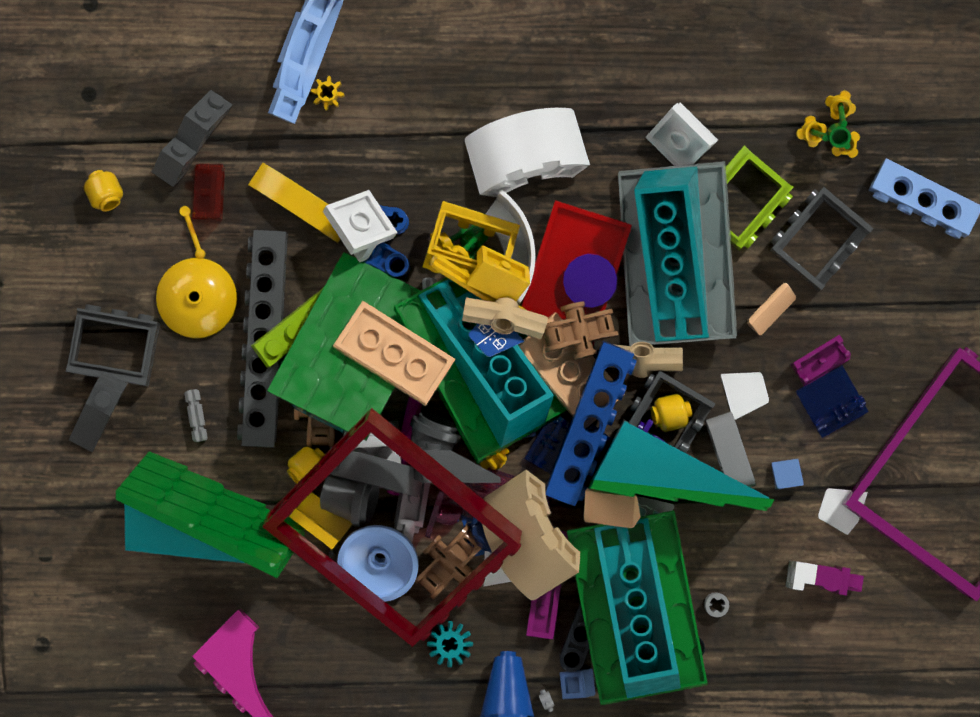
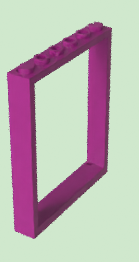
M965 347L964 349L957 348L953 351L842 505L972 601H978L980 598V580L975 586L858 501L958 363L962 361L980 374V362L976 360L978 355Z

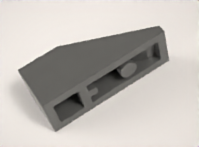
M103 371L79 416L69 441L93 452L128 383Z
M425 442V447H420L463 483H501V477L442 447V443ZM415 469V480L422 483H432Z

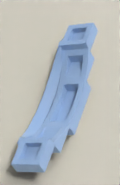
M305 0L301 12L295 13L277 61L281 63V66L273 84V88L277 90L269 108V114L295 124L299 111L306 102L344 0Z

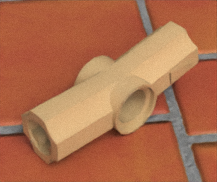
M466 297L462 321L490 325L495 332L500 334H510L515 331L538 339L542 338L548 320L547 316L519 308L518 303L510 298H499L495 302Z
M636 342L631 346L616 345L634 353L633 359L637 360L632 375L635 377L645 378L650 376L653 371L683 370L682 348H654L647 342Z

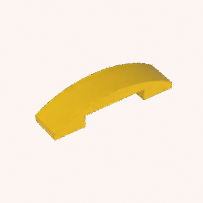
M265 163L261 164L248 185L338 243L340 237L323 213L324 208L329 204Z

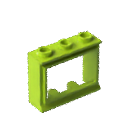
M745 145L726 166L727 184L742 166L749 161L779 186L780 189L739 237L730 230V242L739 251L743 246L748 249L758 238L754 234L760 226L766 228L776 217L772 212L779 205L781 208H784L793 197L789 193L793 186L788 184L755 156Z

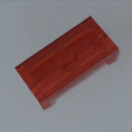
M223 164L195 165L192 219L223 220L225 167Z

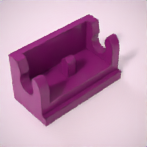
M838 335L790 365L805 387L850 360L851 353L849 350H846L843 345V339Z

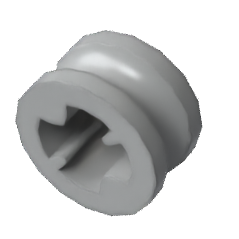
M711 593L704 600V609L713 617H722L728 612L729 601L721 593ZM713 598L723 600L724 604H721L723 607L721 611L716 609L711 611L709 606H712L710 601Z

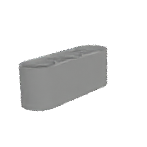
M732 412L706 419V426L721 472L750 488L756 486Z

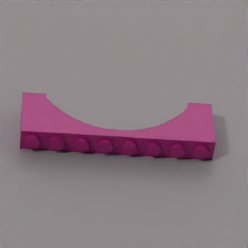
M239 609L192 656L196 660L194 665L204 675L208 672L215 679L213 684L223 694L228 692L234 698L232 703L242 713L247 711L252 717H273L262 700L254 676L253 643L255 632L260 627L242 609Z

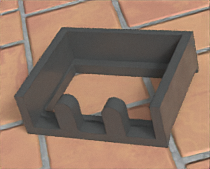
M825 187L819 192L816 189L812 191L805 200L808 204L802 212L798 209L787 221L791 226L785 233L780 230L770 241L774 246L769 250L818 292L825 287V284L857 249L866 235L874 229ZM824 201L856 229L818 275L814 277L785 253L783 249Z
M85 304V309L77 308L66 372L99 378L104 371L126 383L149 387L160 323L154 321V316L138 314V318L127 317V311L112 309L111 314L101 312L102 307ZM85 319L149 330L141 373L78 362Z
M658 371L656 375L651 373L643 386L647 389L643 398L637 396L630 408V411L634 413L628 423L637 427L662 383L667 384L699 403L698 408L675 445V448L687 453L691 442L697 432L700 431L705 418L716 403L661 371Z

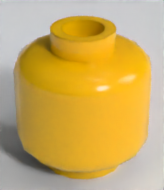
M103 170L92 172L84 184V191L91 206L95 209H101V211H110L116 208L123 197V190L116 175L108 171L103 172Z
M679 394L656 399L654 406L650 409L654 426L656 428L659 427L663 432L686 427L688 417L692 416L689 401H684Z
M303 447L288 460V475L297 484L325 454L319 448L314 450L310 447Z

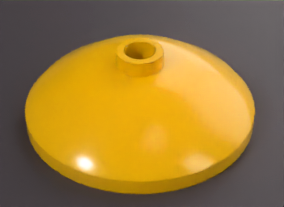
M190 258L176 263L166 271L157 288L156 303L161 318L171 330L189 338H205L221 331L232 319L237 305V292L231 276L222 266L208 259ZM192 292L199 293V299L195 302L190 300Z

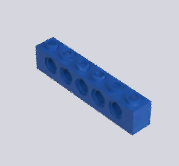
M602 341L546 485V496L576 506L577 500L583 501L585 491L588 486L584 485L587 475H593L597 465V461L593 460L596 451H602L607 436L603 435L607 425L612 426L617 413L613 409L617 399L622 400L627 385L623 384L626 374L631 375L635 368L637 360L633 359V352ZM610 366L616 367L619 371L618 377L613 381L606 380L603 376L604 370ZM598 392H605L609 395V400L604 406H598L594 403V396ZM589 417H594L599 421V426L594 431H588L584 428V422ZM578 443H586L589 446V452L585 456H578L574 453V447ZM569 468H575L580 472L577 480L568 481L564 477L565 471Z

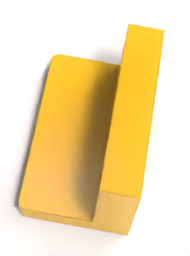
M482 245L477 252V267L467 279V285L496 299L510 298L517 301L530 285L529 267Z
M313 492L289 516L331 549L336 547L352 526L350 521L321 509L320 498Z

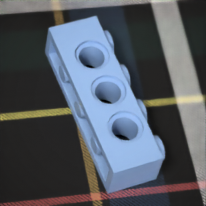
M887 158L881 163L869 188V191L874 193L873 197L884 203H887L889 200L898 205L897 209L908 215H911L913 212L921 216V221L932 227L939 225L946 229V234L956 239H960L961 236L964 238L969 236L980 214L979 204ZM896 182H901L906 186L907 191L905 195L901 196L895 193L894 184ZM920 194H926L930 198L931 203L929 207H922L918 203V196ZM944 206L953 208L955 213L953 219L949 220L943 216L942 209Z

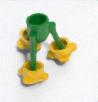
M843 90L839 95L828 96L825 99V104L829 106L831 111L830 116L833 119H839V123L831 125L827 131L825 124L818 123L814 116H807L802 128L796 132L797 138L807 141L810 147H816L822 140L830 141L834 146L832 148L833 155L840 156L842 154L848 155L850 158L856 157L858 154L856 149L857 141H859L860 136L855 131L850 133L846 128V117L856 111L855 104L850 100V92Z
M472 225L468 229H460L450 237L445 232L440 233L436 248L475 259L478 250L488 240V236L484 234L483 228ZM459 238H462L460 240V243L463 247L458 245L453 246L452 242Z

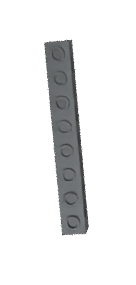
M254 230L253 236L248 238V252L252 253V263H247L246 278L251 279L250 290L245 292V306H249V317H244L243 332L248 333L247 344L243 343L242 360H246V371L241 370L240 386L245 387L244 397L239 399V413H243V424H238L237 440H242L241 446L276 448L279 397L267 392L281 366V359L271 367H268L264 373H256L254 363L260 358L251 345L255 343V337L258 333L270 331L283 320L288 234L283 231ZM264 252H271L274 255L273 262L268 266L261 265L260 256ZM264 278L272 281V288L266 293L260 292L258 289L259 282ZM262 305H268L271 309L270 316L264 320L257 317V309ZM258 385H263L266 389V396L262 400H255L252 396L253 389ZM256 412H261L265 417V422L261 427H254L251 424V416Z

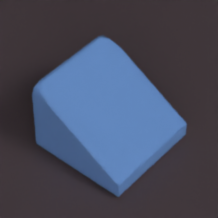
M798 459L771 463L775 489L804 485Z
M592 669L560 672L563 699L587 698L595 695Z

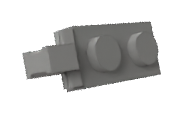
M422 483L418 498L400 493L398 496L394 529L405 535L411 543L413 542L414 533H418L420 527L423 528L430 483Z

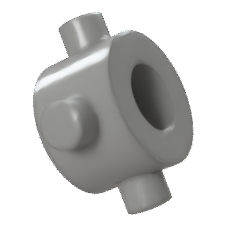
M541 690L539 698L544 709H548V712L553 711L555 705L549 691Z

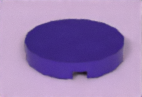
M585 254L569 263L564 272L563 284L566 294L574 303L584 301V307L594 308L604 305L612 298L617 289V276L615 268L607 259L599 255Z

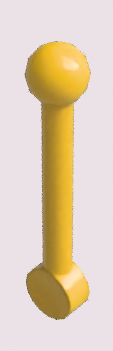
M183 206L180 208V214L185 217L196 249L195 256L202 259L205 257V251L200 247L189 216L191 210L189 207Z

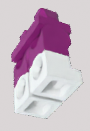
M789 560L785 587L803 591L804 583L832 593L847 596V590L862 591L864 576L850 574L851 568L835 566L834 568Z

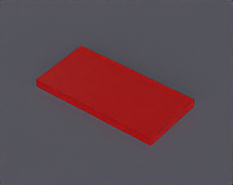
M555 200L535 262L533 277L521 307L548 318L556 312L562 320H566L565 312L561 311V307L574 303L566 294L563 284L564 272L569 263L585 254L599 255L611 263L617 274L632 224ZM607 302L594 308L583 307L585 315L605 310Z

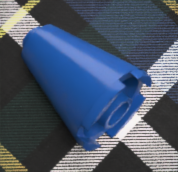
M502 651L500 656L494 657L480 717H534L522 658L516 656V652Z

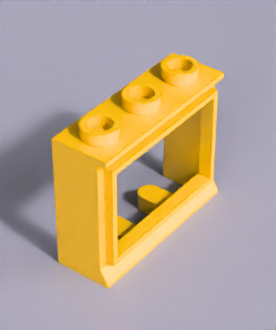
M443 201L423 268L439 273L429 266V262L435 254L442 256L470 275L477 267V260L436 248L445 216L459 220L458 226L463 229L468 228L469 224L485 228L484 234L489 237L494 236L495 232L510 236L505 256L509 258L512 257L520 225Z

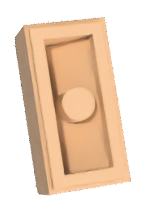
M787 283L781 284L747 320L746 324L758 335H762L796 300V295Z
M588 488L585 491V522L633 528L641 517L637 495L630 497Z

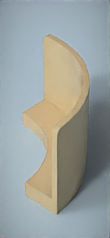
M525 470L483 498V500L522 531L520 549L512 557L508 555L503 560L501 568L510 581L527 598L535 600L579 573L580 551L566 539L558 527L555 529L552 527L547 517L551 512L546 499L545 483ZM482 524L490 549L494 552L504 541Z

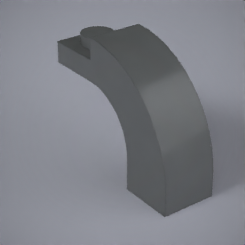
M352 451L329 474L417 498L422 482L414 479L415 468Z

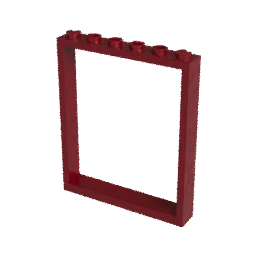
M373 408L269 511L262 526L412 647L419 640L425 641L437 623L439 625L444 623L450 611L455 606L459 608L467 599V594L472 590L477 591L483 585L485 577L490 572L496 573L508 555L512 557L518 552L521 547L520 540L522 531ZM370 433L504 541L417 626H414L284 521Z

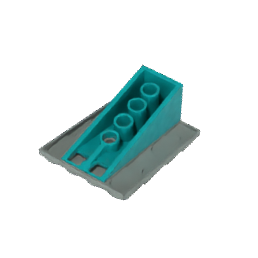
M725 161L619 171L621 221L632 224L623 252L629 346L636 342H647L653 345L736 338L737 322Z

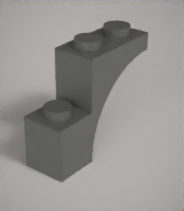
M210 90L184 116L175 137L161 150L151 172L174 187L186 175L196 155L217 125L229 113L233 104Z

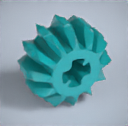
M448 621V630L446 631L442 624H438L437 627L441 634L439 635L435 631H432L430 634L437 641L427 642V646L437 647V649L430 652V657H434L439 653L441 656L437 664L441 665L444 658H448V667L453 665L452 658H455L459 665L463 664L459 654L470 657L471 653L463 649V647L473 646V642H464L463 640L471 635L470 631H466L461 635L459 633L463 628L461 623L457 626L456 631L452 630L453 621ZM451 637L457 640L455 644H458V647L456 649L451 648L449 651L445 650L446 644H442L443 640H449Z

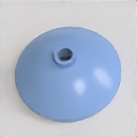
M382 525L362 527L351 533L343 542L337 560L338 565L384 602L404 595L414 584L419 569L418 555L411 541L401 532ZM381 553L385 558L380 559L376 554Z

